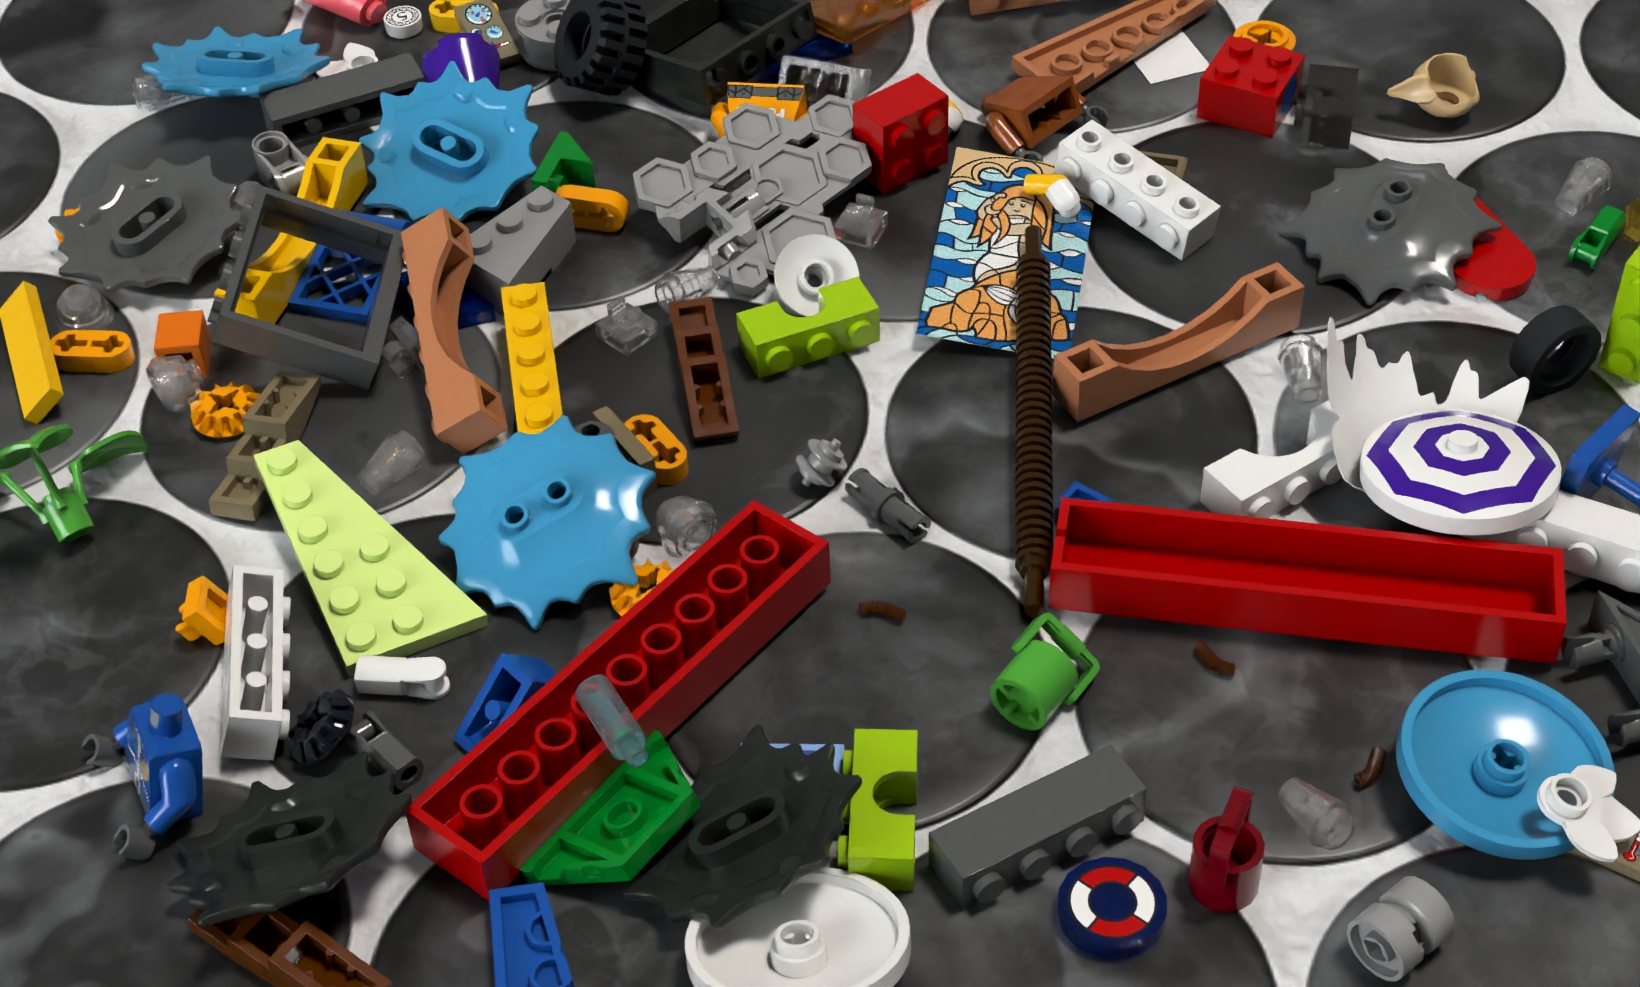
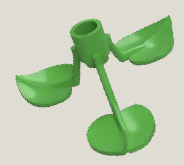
M60 424L43 429L33 434L28 440L15 442L0 450V469L14 467L32 458L50 494L42 499L45 507L42 508L13 481L9 472L0 473V486H7L39 517L43 526L50 524L60 544L74 541L95 528L84 507L89 502L84 494L81 473L123 455L140 452L150 453L149 446L140 433L132 430L121 431L82 451L80 458L68 465V470L72 474L75 493H71L69 487L58 489L40 453L65 442L72 436L73 430L69 424Z

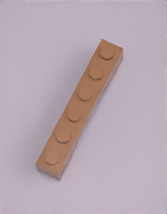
M441 207L401 232L404 248L402 258L408 271L409 284L407 288L413 300L415 312L413 323L418 332L421 347L419 358L424 366L427 381L425 392L432 410L433 419L431 420V427L438 440L442 443H448L464 455L508 429L501 394L471 372L462 354L458 335L459 306L466 279L475 259L469 228Z
M1276 262L1242 276L1208 310L1166 335L1145 342L1126 345L1106 344L1092 339L1054 355L1052 396L1079 422L1299 327L1305 286L1280 263Z

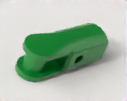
M1608 205L1602 207L1588 227L1575 239L1569 252L1568 260L1575 262L1576 259H1580L1590 263L1589 267L1596 270L1607 250L1626 225L1624 211Z

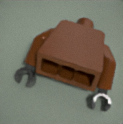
M1073 76L1017 78L995 94L986 95L981 103L982 113L986 117L987 130L1006 154L1012 157L1043 162L1041 154L1036 151H1025V148H1033L1079 115L1084 117L1082 126L1090 120H1094L1106 128L1108 121V112L1104 107L1098 105L1088 106L1086 104L1088 100L1076 90Z

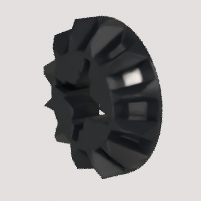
M337 689L333 692L324 691L316 702H308L307 709L303 714L297 715L298 721L288 733L290 740L286 750L293 756V759L302 765H310L333 753L344 741L351 728L355 712L354 700L340 689Z

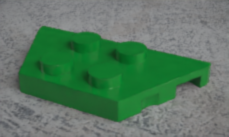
M654 730L520 867L519 871L527 884L543 882L545 886L631 881L700 808V802L661 732Z

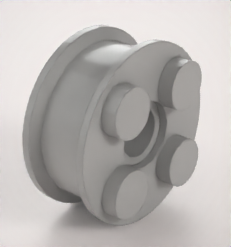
M529 0L519 8L515 15V26L521 35L518 40V50L520 57L527 64L542 70L558 71V68H555L554 62L556 31L560 18L570 0Z

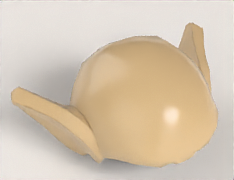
M1443 53L1432 56L1414 71L1412 77L1389 88L1387 94L1391 97L1418 103L1428 114L1442 118H1455L1464 115L1477 105L1480 100L1475 72L1470 69L1467 57L1456 53Z

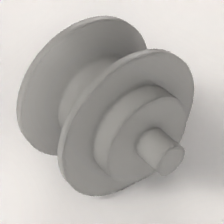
M834 438L829 442L824 439H810L808 447L812 451L809 456L798 455L796 457V463L800 467L799 471L804 476L802 483L805 486L809 487L813 483L817 486L832 487L835 484V479L831 472L834 469L844 471L847 468V463L843 459L844 455L839 449L841 445L839 440Z

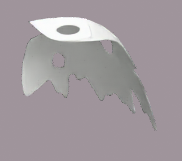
M1332 317L1329 318L1327 330L1328 397L1331 408L1339 416V419L1332 427V443L1341 475L1354 488L1365 492L1359 473L1361 450L1365 439L1378 427L1397 417L1427 410L1459 409L1488 413L1517 423L1529 389V380L1526 377H1522L1480 399L1478 373L1470 369L1468 360H1464L1455 376L1446 401L1442 404H1437L1433 392L1423 396L1419 395L1411 355L1408 351L1402 355L1398 363L1388 362L1384 368H1381L1374 351L1367 348L1365 338L1362 334H1358L1353 377L1351 380L1345 363L1343 341H1337L1334 319Z

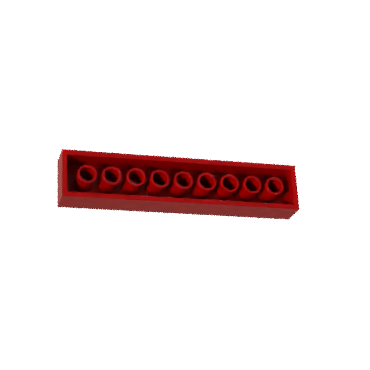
M753 500L412 802L405 814L414 849L489 901V890L505 888L521 874L519 871L520 867L654 730L660 731L665 739L831 583L829 542Z

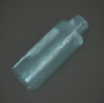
M594 675L585 679L576 689L575 698L612 756L617 760H626L629 766L633 768L643 765L648 759V753L644 749L647 743V736L608 677L605 675Z

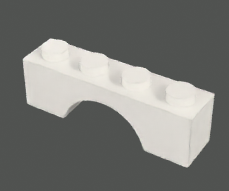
M1328 400L1311 409L1306 441L1307 447L1301 451L1286 456H1263L1240 448L1206 466L1203 470L1200 502L1213 513L1269 519L1273 514L1289 505L1300 503L1307 495L1323 486L1336 483L1342 475L1334 454L1332 427L1339 419V416L1331 408L1330 401Z

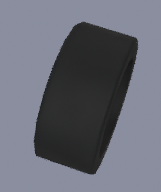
M1560 305L1549 308L1534 317L1516 337L1509 353V365L1520 378L1526 377L1529 380V387L1536 393L1544 395L1557 393L1573 385L1594 363L1601 348V333L1593 323L1574 307ZM1560 343H1562V345L1559 347V349H1558L1556 352H1554L1549 358H1547V357L1550 355V353H1551Z

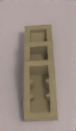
M278 371L242 418L244 435L226 457L228 474L209 498L211 515L249 521L257 519L270 497L258 472L253 455L300 440L321 386V376Z

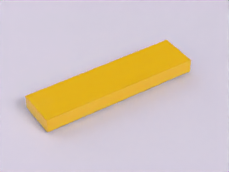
M23 280L0 308V319L23 417L38 425L63 397L64 393L37 287Z

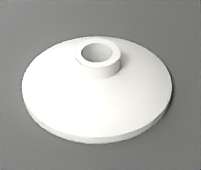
M821 234L804 235L791 241L779 254L774 267V283L779 297L790 310L803 317H809L819 312L818 288L859 277L856 260L848 248L838 240ZM814 274L818 276L821 282L820 286H810L807 282V275Z

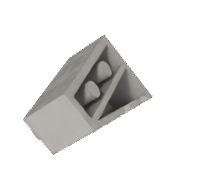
M540 186L471 233L470 239L475 261L466 279L463 292L504 316L501 288L523 283L541 282L547 272L553 273L576 243L571 202Z

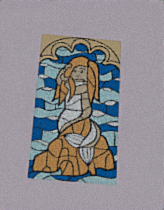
M957 147L916 334L1016 352V264L1022 255L1025 254V229L1028 226L1036 225L1042 230V253L1051 264V359H1054V355L1070 349L1073 340L1094 200L1075 188L1080 197L1081 209L1074 217L1065 218L1054 208L1046 195H1027L1024 190V179L1027 174H1055V164Z

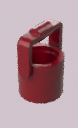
M1236 786L1233 787L1222 816L1211 817L1201 823L1195 831L1188 876L1190 892L1201 905L1213 911L1226 913L1242 910L1250 905L1257 896L1265 848L1261 832L1249 822L1254 792Z

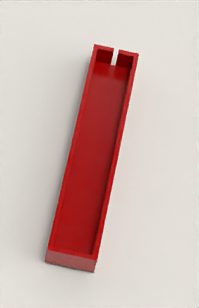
M1061 497L1050 569L1049 609L1556 664L1567 624L1563 549Z

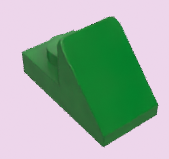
M560 131L531 179L532 190L534 191L543 186L555 193L563 185L596 188L593 164L590 158L568 132Z

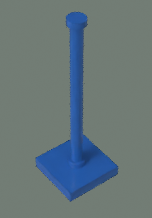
M1627 404L1620 407L1572 454L1561 478L1559 490L1590 499L1600 488L1606 485L1640 507V484L1617 470L1619 460L1640 418V413Z

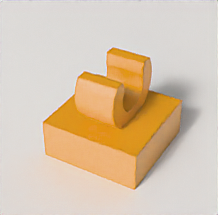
M203 575L189 582L185 603L179 607V612L183 615L182 620L184 622L178 624L175 631L188 641L196 640L203 635L216 646L225 642V612L228 594Z

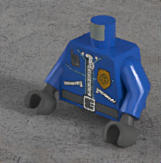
M171 693L157 695L153 699L132 707L129 710V717L114 727V735L111 737L89 734L82 742V749L95 751L93 757L86 762L87 765L101 767L116 766L122 757L123 747L125 748V758L146 815L144 816L145 824L142 828L123 824L116 831L113 841L114 844L123 846L119 851V855L135 860L149 858L155 847V835L157 833L163 835L177 820L201 816L203 813L201 743L184 700Z

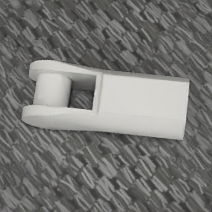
M361 655L356 664L354 681L358 693L407 695L437 700L445 697L450 691V681L446 676V664L438 657L407 659L403 657Z

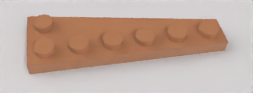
M1216 0L1134 1L1012 56L1011 69L1021 77L1073 76L1076 90L1081 94L1215 7Z

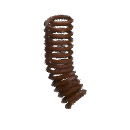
M869 600V604L868 601L862 602V604L858 603L859 610L863 616L874 613L891 618V620L894 619V621L897 620V622L900 621V623L906 617L905 609L893 606L887 602L883 603V601L879 602L878 600L874 602L872 600L871 605Z
M1203 640L1198 641L1200 644L1195 646L1194 653L1198 655L1206 667H1209L1210 670L1213 669V672L1217 671L1218 674L1221 672V675H1223L1224 673L1228 677L1231 673V677H1233L1236 668L1234 663L1230 664V662L1220 660Z
M1373 747L1367 767L1358 772V774L1355 773L1354 779L1357 785L1354 786L1361 789V787L1370 785L1380 776L1387 755L1386 750L1382 747Z

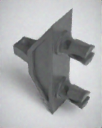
M1597 590L1588 621L1593 633L1564 637L1561 642L1563 659L1572 657L1569 665L1570 669H1577L1580 666L1602 662L1607 659L1610 660L1640 705V612ZM1640 709L1609 715L1607 721L1609 735L1619 734L1616 746H1626L1629 743L1640 741Z

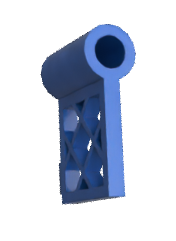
M339 210L400 231L413 225L408 220ZM318 244L288 301L290 310L367 323L380 271L364 278L359 270L373 263H379ZM327 256L343 258L346 261L327 271H324L322 268ZM351 273L355 275L358 280L357 282L337 291L331 283ZM326 285L330 294L317 300L306 299L309 292ZM362 292H365L368 296L362 308L348 306L343 302Z

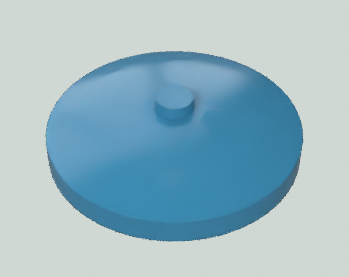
M1468 670L1453 673L1432 682L1414 698L1408 707L1396 739V761L1399 774L1410 797L1424 815L1438 828L1459 842L1478 851L1509 859H1545L1564 854L1576 848L1569 841L1563 827L1546 817L1538 805L1537 791L1544 780L1561 773L1571 774L1577 766L1595 765L1615 772L1613 760L1604 738L1590 718L1579 707L1543 683L1505 671Z

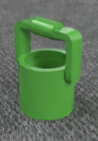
M1043 613L1029 624L1011 646L1016 656L990 686V697L1000 714L1012 724L1022 729L1038 730L1046 724L1062 702L1070 706L1077 700L1099 672L1100 665L1097 659L1086 649L1084 643L1066 625H1063L1053 614ZM1042 627L1059 648L1046 641L1030 640ZM1071 660H1074L1084 670L1079 679L1075 665Z

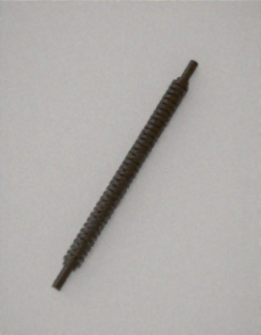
M1036 225L1028 226L1025 229V254L1022 255L1016 264L1015 568L1020 573L1021 578L1025 580L1024 612L1030 617H1039L1044 613V580L1050 573L1053 555L1051 264L1042 253V230Z

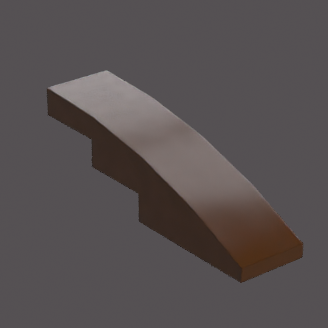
M712 297L669 302L671 326L694 442L739 436L725 353H723Z
M197 909L187 919L189 930L233 961L275 987H392L391 980L308 920L299 925L281 911L244 916L207 927H201L197 923L198 918L205 911L203 909Z

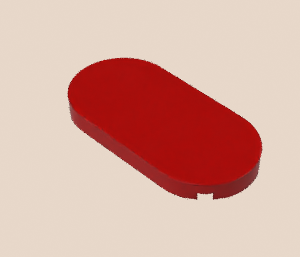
M1477 197L1475 199L1477 207L1486 215L1500 222L1502 228L1499 231L1478 236L1473 242L1472 258L1464 259L1454 264L1457 288L1465 294L1474 297L1476 292L1487 294L1486 299L1495 301L1520 296L1528 290L1534 278L1536 270L1535 257L1519 238Z

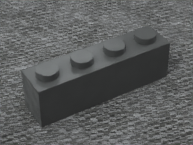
M409 52L259 95L268 131L284 133L297 148L320 142L323 137L334 138L380 124L382 118L381 93L385 92L395 96L409 95L413 92L418 82L426 83V79Z
M1109 745L929 832V866L962 911L978 903L991 902L999 897L1004 890L1026 879H1037L1045 874L1050 867L1070 857H1081L1091 851L1096 844L1117 834L1124 835L1134 830L1144 821L1147 787L1117 751Z

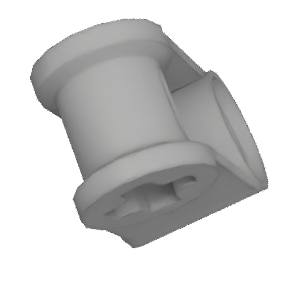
M266 131L257 135L252 140V149L260 180L268 188L290 195L298 193L308 157L302 154L282 132Z

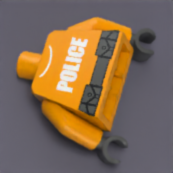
M728 82V101L714 102L710 105V120L720 138L725 136L723 117L744 103L774 110L775 116L797 121L808 114L804 85ZM809 101V107L815 104L816 102ZM803 142L800 145L790 143V145H794L797 147H802L805 144V142Z

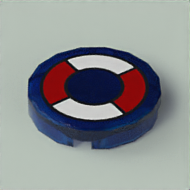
M1102 857L1083 862L1067 874L1059 888L1057 913L1064 935L1078 949L1099 958L1113 959L1114 954L1122 955L1128 953V957H1132L1145 952L1157 943L1166 927L1167 895L1160 880L1144 866L1124 858Z

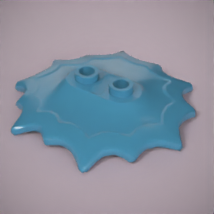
M214 27L207 38L202 40L187 39L184 45L180 47L154 43L152 49L157 55L158 60L157 62H144L142 68L145 72L156 76L157 81L162 84V89L165 92L206 97H259V95L270 93V91L299 84L306 77L328 66L331 58L329 56H317L320 51L318 43L302 44L301 39L304 31L300 28L273 37H263L256 33L234 37L227 34L221 27Z
M450 61L438 80L431 83L418 82L413 92L409 95L395 96L385 92L381 93L382 118L380 126L374 133L359 139V143L374 156V160L368 165L367 171L376 182L375 189L362 202L363 207L396 209L404 212L415 223L441 207L446 209L460 222L478 211H497L511 190L526 179L534 176L538 169L531 155L532 147L540 128L538 124L528 121L526 114L528 102L533 91L532 85L527 84L511 91L497 89L487 77L469 82L461 74L456 62Z
M563 415L541 433L526 434L516 432L504 444L492 451L460 457L459 464L465 473V483L452 502L456 512L455 519L439 535V541L441 545L450 547L455 553L457 565L455 585L466 595L484 592L491 600L495 609L513 606L524 615L533 630H538L542 625L549 606L558 600L579 604L589 589L606 582L631 586L638 584L639 578L631 562L630 549L635 540L650 533L651 526L643 512L642 499L643 494L657 476L654 471L628 462L619 451L614 435L608 433L597 436H585L575 430L568 416Z

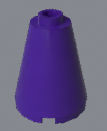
M460 32L444 36L438 40V47L429 52L428 48L423 55L421 66L427 83L438 80L449 62L455 61L461 74L467 81L474 82L487 77L499 89L500 55L497 46L492 41L491 44L484 41L482 35Z

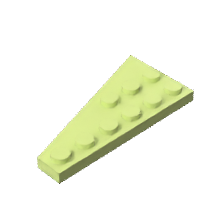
M299 440L253 455L258 472L349 677L355 675L356 664L361 655L406 657L489 626L487 614Z

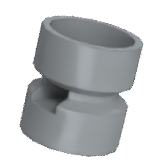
M1405 876L1379 897L1378 903H1373L1348 923L1346 934L1348 943L1355 956L1369 971L1386 981L1396 982L1423 960L1424 954H1429L1454 933L1456 923L1449 904L1437 889L1420 878Z

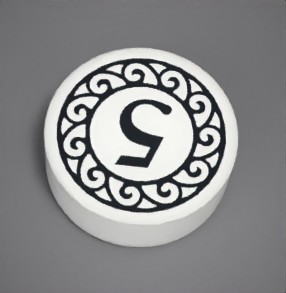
M413 6L394 7L387 11L383 18L387 34L394 38H411L423 29L421 12Z

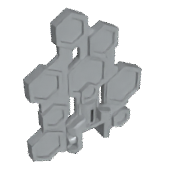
M828 94L810 106L808 114L797 121L775 116L774 110L744 103L723 117L725 136L716 142L708 141L691 153V159L684 164L656 157L635 171L632 176L638 207L655 212L657 221L679 243L707 225L719 236L718 239L708 245L709 273H714L722 280L730 281L733 291L754 296L768 286V274L774 275L777 258L784 247L791 241L809 234H821L836 239L831 218L823 216V207L871 174L872 164L866 144L851 140V137H853L852 104L855 101ZM810 137L818 140L807 149L790 145V143L800 145ZM750 173L751 180L734 192L722 191ZM779 209L785 211L756 231L755 226ZM807 275V281H810L816 275Z

